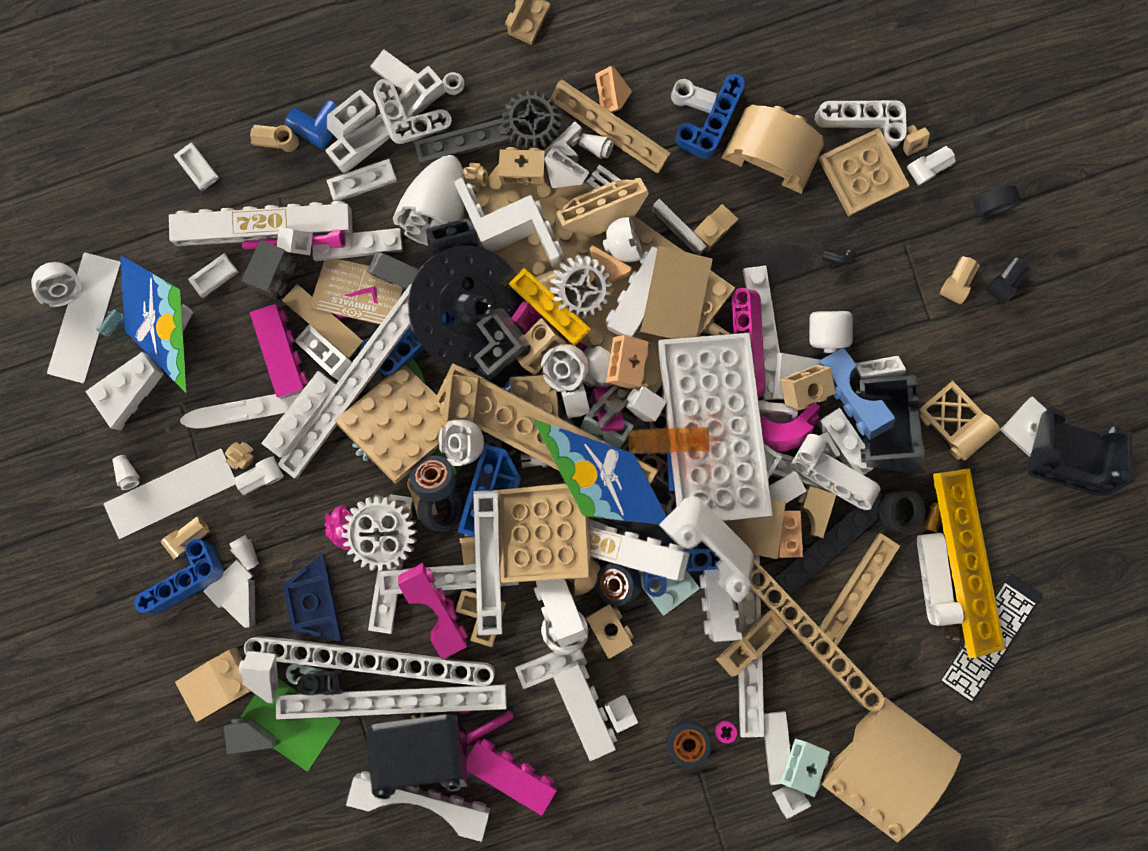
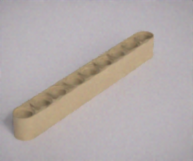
M754 559L750 588L773 610L781 621L860 705L870 711L880 710L884 705V697L881 692ZM756 573H760L763 576V582L758 586L752 582V577ZM777 590L779 599L772 603L768 595L770 591ZM788 607H793L795 610V615L792 619H786L784 613ZM805 624H809L811 627V632L808 636H802L801 628ZM825 641L827 649L824 653H819L817 646L820 642ZM841 658L843 667L836 671L833 664L835 660ZM858 676L859 684L852 688L850 680L852 677ZM874 693L875 701L868 705L866 698L869 694Z

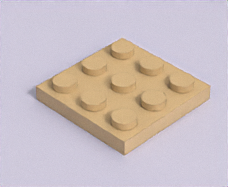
M880 128L829 151L818 158L848 217L909 187Z

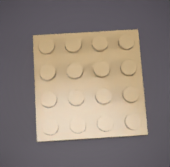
M406 365L393 375L385 378L335 419L336 424L395 484L410 473L412 467L421 459L431 455L439 448L440 430L448 424L443 421V415H440V408L433 405L437 395Z
M566 484L497 490L500 583L591 577L588 516H582Z

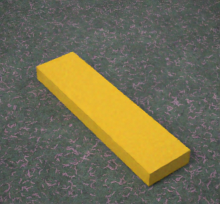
M525 268L509 283L513 290L575 347L591 331L572 311H569L567 306L559 309L557 306H560L562 302H554L553 298L555 295Z

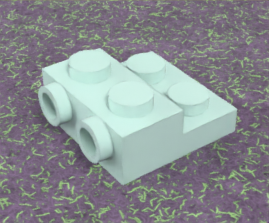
M639 570L638 573L641 577V585L642 588L645 590L643 571ZM685 572L683 581L666 578L667 590L662 596L653 597L648 594L663 616L700 589L688 572ZM659 580L651 581L649 585L652 592L659 591L661 582Z

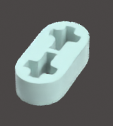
M292 664L286 671V677L289 682L297 685L300 677L296 679L292 670H296L299 667L300 672L306 674L310 671H323L324 669L310 665ZM305 678V686L313 689L315 687L314 680Z

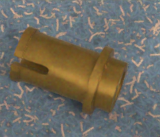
M933 502L932 506H929L930 512L923 528L937 533L942 519L939 504Z

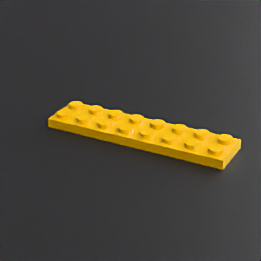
M970 468L933 474L943 532L947 544V553L956 591V600L960 603L963 611V623L961 624L968 658H977L1004 650L1005 646Z

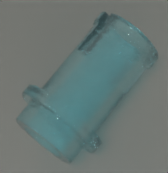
M116 309L108 311L109 315L96 329L102 335L105 334L107 338L110 337L120 323H124L123 319L125 316Z

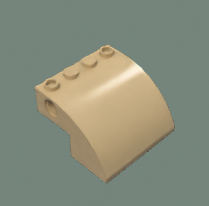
M884 698V705L880 710L870 711L856 725L853 742L826 767L821 785L896 842H899L921 822L937 803L957 769L961 754L887 698Z

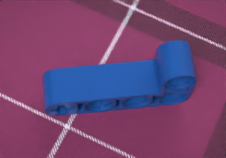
M731 74L726 78L703 129L688 123L678 128L675 141L680 149L703 159L712 157L745 85L742 76ZM732 85L736 86V88L733 91V94L730 95V88L732 87ZM726 104L730 109L723 110L719 105ZM717 123L721 128L715 130L711 128L710 124ZM687 133L691 136V139L684 140L681 135ZM707 142L712 148L704 149L701 143Z
M444 313L442 320L445 324L449 323V320L447 315ZM412 328L402 336L378 370L386 377L396 373L424 350L416 339ZM369 339L363 342L361 349H363ZM405 345L410 346L408 355H400L401 347ZM387 361H393L394 363L390 371H384L383 368Z
M200 539L189 541L185 551L191 565L137 595L134 602L136 610L140 613L157 615L221 579L224 570L213 544ZM200 547H202L201 554H198ZM211 566V571L207 575V569ZM191 577V583L187 586V581ZM171 588V594L168 597V591Z
M711 548L683 549V552L690 553L685 572L718 569L715 564L719 560H712L711 556L718 557V555ZM698 553H703L705 556V562L701 566H697L694 562V558ZM643 571L646 592L653 597H660L665 594L667 590L666 577ZM653 580L661 582V588L657 592H652L649 588Z

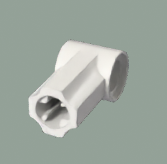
M681 79L676 82L671 93V99L677 106L687 105L710 113L717 93L694 86L687 79ZM678 90H684L687 95H680Z
M945 146L927 157L923 156L915 160L907 168L917 185L920 186L935 177L940 171L953 165L956 162L955 155L951 149Z
M274 456L258 462L255 465L256 467L234 478L235 484L242 495H246L264 485L273 484L284 477Z

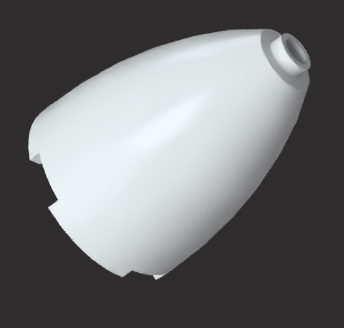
M443 156L426 167L408 187L393 216L394 224L400 225L405 230L404 235L418 243L428 245L426 229L464 219L466 207L454 181L462 178L465 183L462 165L455 156ZM428 216L432 218L430 224L427 223Z

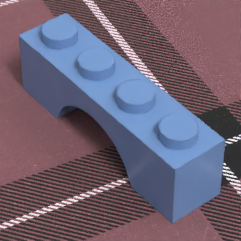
M844 348L820 360V365L831 368L835 387L834 397L841 399L846 414L849 417L853 416L857 422V429L862 435H866L871 440L894 426L895 417L882 400L868 401L862 399L851 389L850 381L855 375L856 364Z

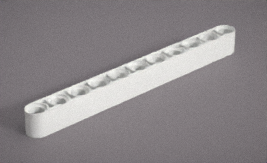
M268 636L253 637L247 640L244 645V652L247 655L248 651L255 652L253 644L255 641L259 642L262 646L260 653L276 654L277 662L476 686H487L495 677L494 667L485 662L452 658L441 659V657ZM277 644H281L284 647V654L282 656L276 653L275 648ZM299 647H304L307 650L306 658L299 656ZM323 649L330 653L328 661H324L321 658L320 653ZM345 652L352 654L353 661L351 664L343 660ZM367 655L375 657V666L367 665L365 660ZM393 657L398 660L399 666L397 669L389 667V658ZM413 660L421 663L422 668L420 672H415L411 669V662ZM435 663H440L444 666V674L438 675L434 672L433 666ZM464 666L467 669V676L459 677L456 674V667ZM485 668L490 672L488 680H482L479 677L478 672L480 669Z

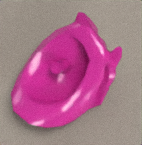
M346 505L336 507L331 515L326 513V523L324 526L326 527L325 534L333 544L343 550H350V546L343 545L348 541V538L342 537V534L348 532L342 525L350 523L345 517L352 515L346 509Z

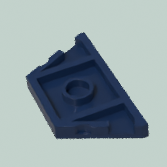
M321 554L282 585L291 629L301 633L305 632L314 636L333 639L334 641H341L343 639L325 554Z

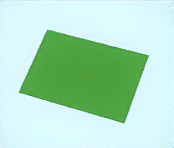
M278 678L279 687L276 695L301 694ZM255 694L241 717H245L246 720L254 719L279 739V744L273 748L308 772L341 721L336 717L276 719V695L273 703H267Z

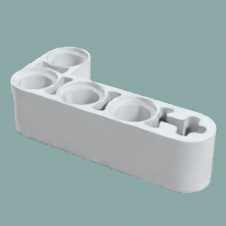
M826 101L821 104L815 115L816 124L822 128H881V132L890 149L896 148L906 136V109L900 101ZM866 111L873 112L875 117L868 116ZM889 111L895 112L897 117H892ZM844 112H851L853 118L847 117ZM889 132L895 133L898 139H893Z
M809 434L794 457L791 467L799 474L864 510L871 509L880 492V486L873 480L823 453L826 442L820 436Z
M943 533L918 535L919 562L927 617L930 624L942 626L963 623L962 607L959 602H954L947 548Z

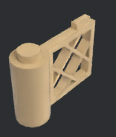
M954 381L950 382L919 409L920 420L926 426L931 424L950 444L951 449L949 451L957 460H967L1000 431L998 424L990 416L984 414ZM952 389L958 395L957 403L945 402V393L948 390ZM931 405L941 406V417H932L926 409ZM945 406L957 407V418H944ZM961 407L970 408L976 415L972 419H961ZM944 421L957 422V431L952 436L944 430Z

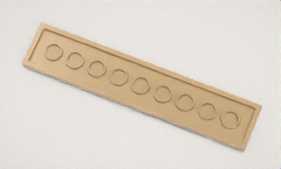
M454 363L445 378L447 379L450 374L480 377L474 423L488 434L557 470L559 469L533 419L610 445ZM443 384L433 402V405L439 408L442 401L445 402L446 393L443 392ZM637 459L649 484H651L658 469Z

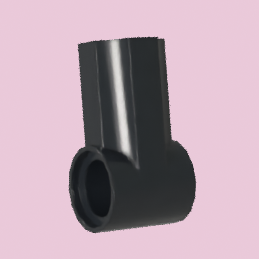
M1015 257L1004 271L989 284L986 291L1002 304H1005L1017 291L1016 287L1030 271L1028 263Z

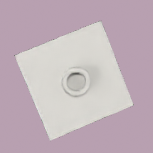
M784 353L777 354L774 399L784 400L780 379L814 365H820V360Z
M1030 397L1000 430L1030 457L1041 414L1047 409L1034 397Z

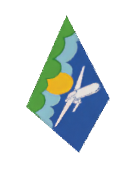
M121 256L125 331L186 393L180 289Z
M533 419L582 516L660 524L666 518L633 453Z

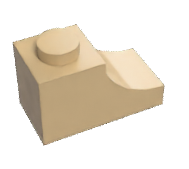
M721 204L693 233L706 245L705 251L708 252L737 222L738 218Z
M807 486L805 488L807 492L799 495L798 502L801 503L799 508L804 509L809 516L811 522L810 535L823 538L836 494Z

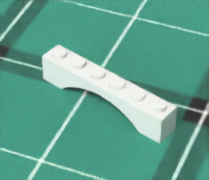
M427 66L409 82L398 97L406 117L410 118L417 116L446 91L440 78ZM389 106L386 108L388 115L392 117L398 115L395 107ZM379 114L361 128L342 136L325 150L343 174L348 173L390 138L382 115Z
M497 490L473 491L478 635L502 634Z
M362 771L361 774L357 773L353 778L346 804L347 806L365 811H371L377 807L392 803L420 805L442 816L459 836L481 842L491 809L487 808L486 804L473 801V804L468 803L460 796H442L440 791L429 789L427 792L420 790L417 785L395 787V793L390 798L378 799L371 792L370 772Z

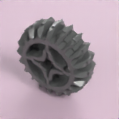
M527 90L526 96L523 97L519 92L518 100L511 98L512 105L506 104L505 110L507 112L502 113V117L505 119L502 122V126L506 128L504 130L505 135L510 136L509 141L511 143L517 141V148L524 144L525 150H528L530 146L538 148V145L545 149L546 141L552 144L554 142L553 137L559 136L558 129L562 128V123L559 122L562 120V115L558 113L560 108L558 105L554 106L555 100L553 98L547 101L548 95L546 93L539 97L538 90L535 91L534 95H531V92ZM534 106L543 109L547 114L536 111ZM527 107L524 114L518 115V118H515L522 109ZM530 113H532V117L535 119L534 129H532V125L529 123L531 119ZM549 124L545 131L537 135L540 127ZM520 127V129L528 130L530 135L521 133L517 128Z

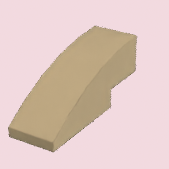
M770 610L742 634V640H735L716 660L731 677L738 675L753 659L758 658L787 626L773 610Z

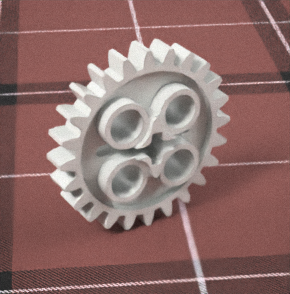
M376 496L374 502L369 497L366 499V505L361 501L357 503L359 509L355 507L350 509L353 516L347 515L345 517L350 523L342 525L344 529L348 530L347 533L342 534V537L348 538V541L343 545L351 547L347 553L348 555L356 554L354 562L362 560L361 567L369 563L371 571L375 569L376 565H378L379 571H382L386 564L390 570L393 568V562L398 566L402 564L400 558L406 560L409 557L405 551L411 552L414 550L409 544L417 541L411 537L412 534L417 532L416 529H411V525L416 522L408 520V517L412 514L411 512L404 514L405 505L397 507L398 500H394L390 504L388 496L382 502L380 496ZM387 516L393 517L395 521L393 527H389L386 524ZM364 517L371 519V528L365 527L363 523ZM377 530L379 532L399 531L398 535L386 534L382 537L380 535L360 536V532L372 533ZM388 539H393L396 542L395 550H391L387 546ZM366 540H370L373 543L372 551L365 548Z

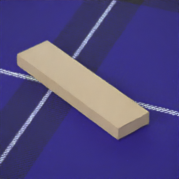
M296 284L282 301L350 359L362 346L363 341L331 313L309 308L313 297Z

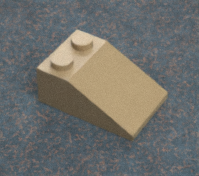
M237 647L220 654L175 682L196 722L251 692L250 689L243 685L242 675L239 674V665L243 659Z

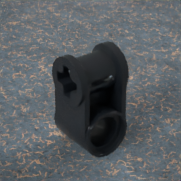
M343 669L307 672L299 678L297 688L301 694L307 696L343 694L344 689L341 688ZM305 678L314 680L315 687L313 689H308L305 686Z

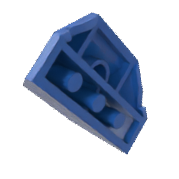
M484 444L458 528L459 533L475 537L473 491L518 488L521 477L505 449Z

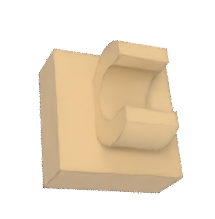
M914 125L906 128L907 134L904 138L903 151L907 156L927 147L930 133L926 128L918 131Z

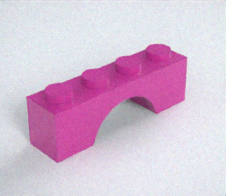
M422 563L398 575V586L409 604H425L436 612L438 621L430 631L431 642L441 659H444L466 648V638L468 635L464 626L457 624L455 620L457 615L453 607H448L445 603L447 599L442 588L437 589L434 584L436 579L431 569L426 570Z

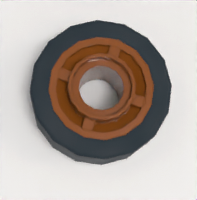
M431 455L424 457L412 467L410 472V482L414 492L425 501L436 502L443 500L455 488L456 477L452 465L441 456Z
M612 562L603 566L597 573L596 590L600 598L607 604L622 606L635 600L640 593L642 585L637 569Z
M682 721L671 728L667 736V748L670 757L677 764L693 768L707 760L711 752V740L702 725L694 721ZM686 739H693L695 741L694 747L691 749L683 748V743Z

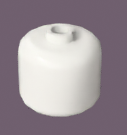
M818 311L811 313V346L823 348L825 353H834L838 351V348H846L852 344L853 316L850 312Z

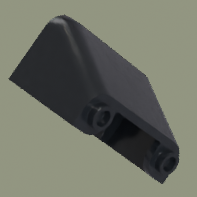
M916 375L860 380V389H856V395L868 401L882 400L895 417L894 426L871 440L864 435L865 449H860L861 463H866L867 467L912 474L925 473V454L921 436Z
M1049 408L1041 414L1028 462V474L1030 476L1096 496L1110 495L1134 481L1132 432L1122 430L1119 427H1110L1099 434L1064 423L1066 421L1065 413L1056 408Z
M439 715L368 726L367 746L371 792L375 798H390L395 793V787L440 782L447 790L454 791L460 789V787L467 786V732L457 716Z

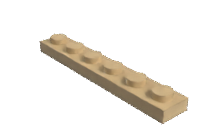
M560 80L550 98L555 100L556 105L603 137H609L613 144L656 173L661 171L671 154L670 152L565 81Z
M881 533L873 541L819 627L836 646L900 547V545ZM825 641L820 642L817 646L819 653H824L827 649Z

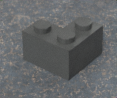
M503 308L494 309L488 317L477 323V326L490 343L475 355L474 358L485 373L491 375L501 371L531 344Z

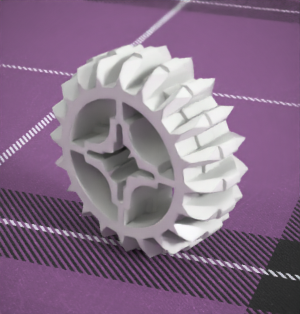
M579 255L575 257V262L572 258H568V266L560 263L559 266L562 271L555 270L554 274L558 277L550 281L556 284V287L550 288V292L557 293L553 298L554 302H562L557 307L562 309L567 306L570 312L572 311L576 316L580 314L582 318H586L587 312L593 316L595 314L594 308L601 311L600 303H608L604 296L611 294V291L606 290V287L612 285L610 281H605L610 276L609 273L603 272L605 266H598L599 261L596 259L591 261L589 256H585L582 260ZM580 269V272H577L574 279L567 280L573 272ZM589 270L596 278V286L590 284ZM584 284V286L588 287L589 289L581 288L578 290L576 287L572 285L578 286ZM565 287L572 290L573 304L566 297ZM589 294H594L589 301L582 304Z

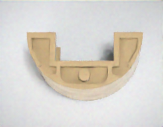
M751 105L744 109L722 158L741 167L744 160L783 177V186L802 194L824 146L823 136L807 124V120L799 115L793 116L780 106L771 108Z

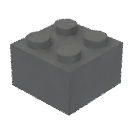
M260 240L241 281L253 290L278 300L286 291V281L289 275L291 276L295 271L296 260L286 250Z

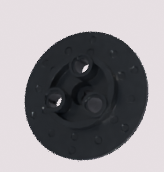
M477 246L448 248L426 261L417 272L408 296L409 322L420 345L435 359L450 366L454 363L463 368L480 367L474 356L490 342L477 326V323L488 317L494 309L503 308L512 318L522 302L525 301L509 286V283L517 276L511 266L492 251ZM465 278L468 279L470 284L467 290L462 286ZM445 312L450 315V321L447 324L442 320Z

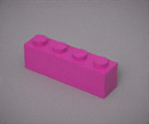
M273 304L250 312L276 397L284 399L301 393L308 384V379L305 372H301L299 366L302 360L299 352L294 350L292 344L295 342L292 331L287 328L288 316L286 311Z
M478 739L467 757V771L542 816L556 792L557 786L554 785L555 781L546 775L542 777L534 773L535 769L526 763L521 765L514 761L515 757L506 751L499 752L489 740L483 739L481 741Z

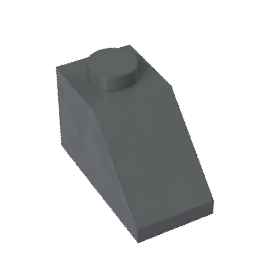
M245 717L231 719V723L224 726L227 755L273 748L279 744V739L254 719L246 720Z

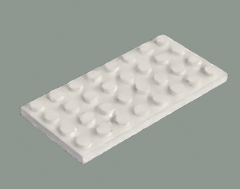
M749 333L659 340L658 349L664 400L667 401L665 409L677 506L687 497L695 496L700 498L722 521L772 516Z

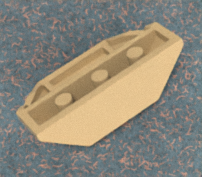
M641 178L614 181L573 198L556 214L564 230L593 237L607 231L609 225L619 218L631 216L633 220L648 196V190Z

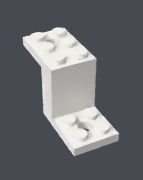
M462 178L454 181L485 249L495 252L537 233L553 269L560 268L559 264L564 260L562 250L558 241L553 242L555 238L548 220L545 221L544 212L538 200L534 202L532 196L529 195L484 216L470 183L465 185Z

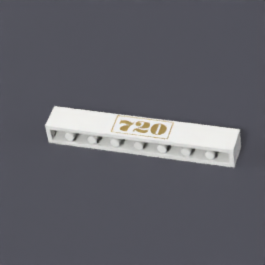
M334 201L331 205L314 202L310 203L309 206L289 204L287 207L279 208L276 205L265 206V209H257L256 207H244L243 210L222 208L218 212L202 209L199 210V213L177 211V214H169L170 241L176 246L278 239L280 227L312 232L313 236L328 235L332 230H343L345 234L353 233L352 209L343 201Z
M589 521L591 557L669 579L683 581L690 554L683 552L684 547L670 543L668 548L661 546L660 540L649 537L647 542L638 539V534L625 532V536L617 534L618 529L604 526L603 530L595 528L596 523Z

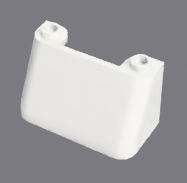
M695 496L687 497L659 525L684 548H692L703 540L721 558L715 564L720 572L719 578L715 581L739 603L750 590L754 560L753 552L700 498Z

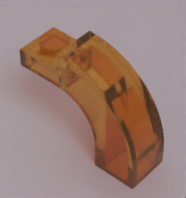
M666 428L629 431V452L633 454L710 451L709 428Z

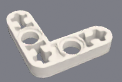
M381 79L376 83L373 90L374 97L388 133L395 143L403 144L442 133L451 125V116L445 110H436L407 118L393 83L387 79ZM382 86H383V88H384L385 90H387V89L389 90L388 93H387V98H388V101H387V102H385V100H386V95H385V93H384V92H380V89H381ZM389 106L395 107L398 115L395 117L388 115L386 108ZM438 117H440L441 120H445V123L443 125L441 122L434 123L433 126L431 125V123L435 122L438 119ZM423 122L426 125V131H418L415 123ZM410 125V130L406 131L403 137L401 136V134H396L398 128L400 129V131L407 130Z

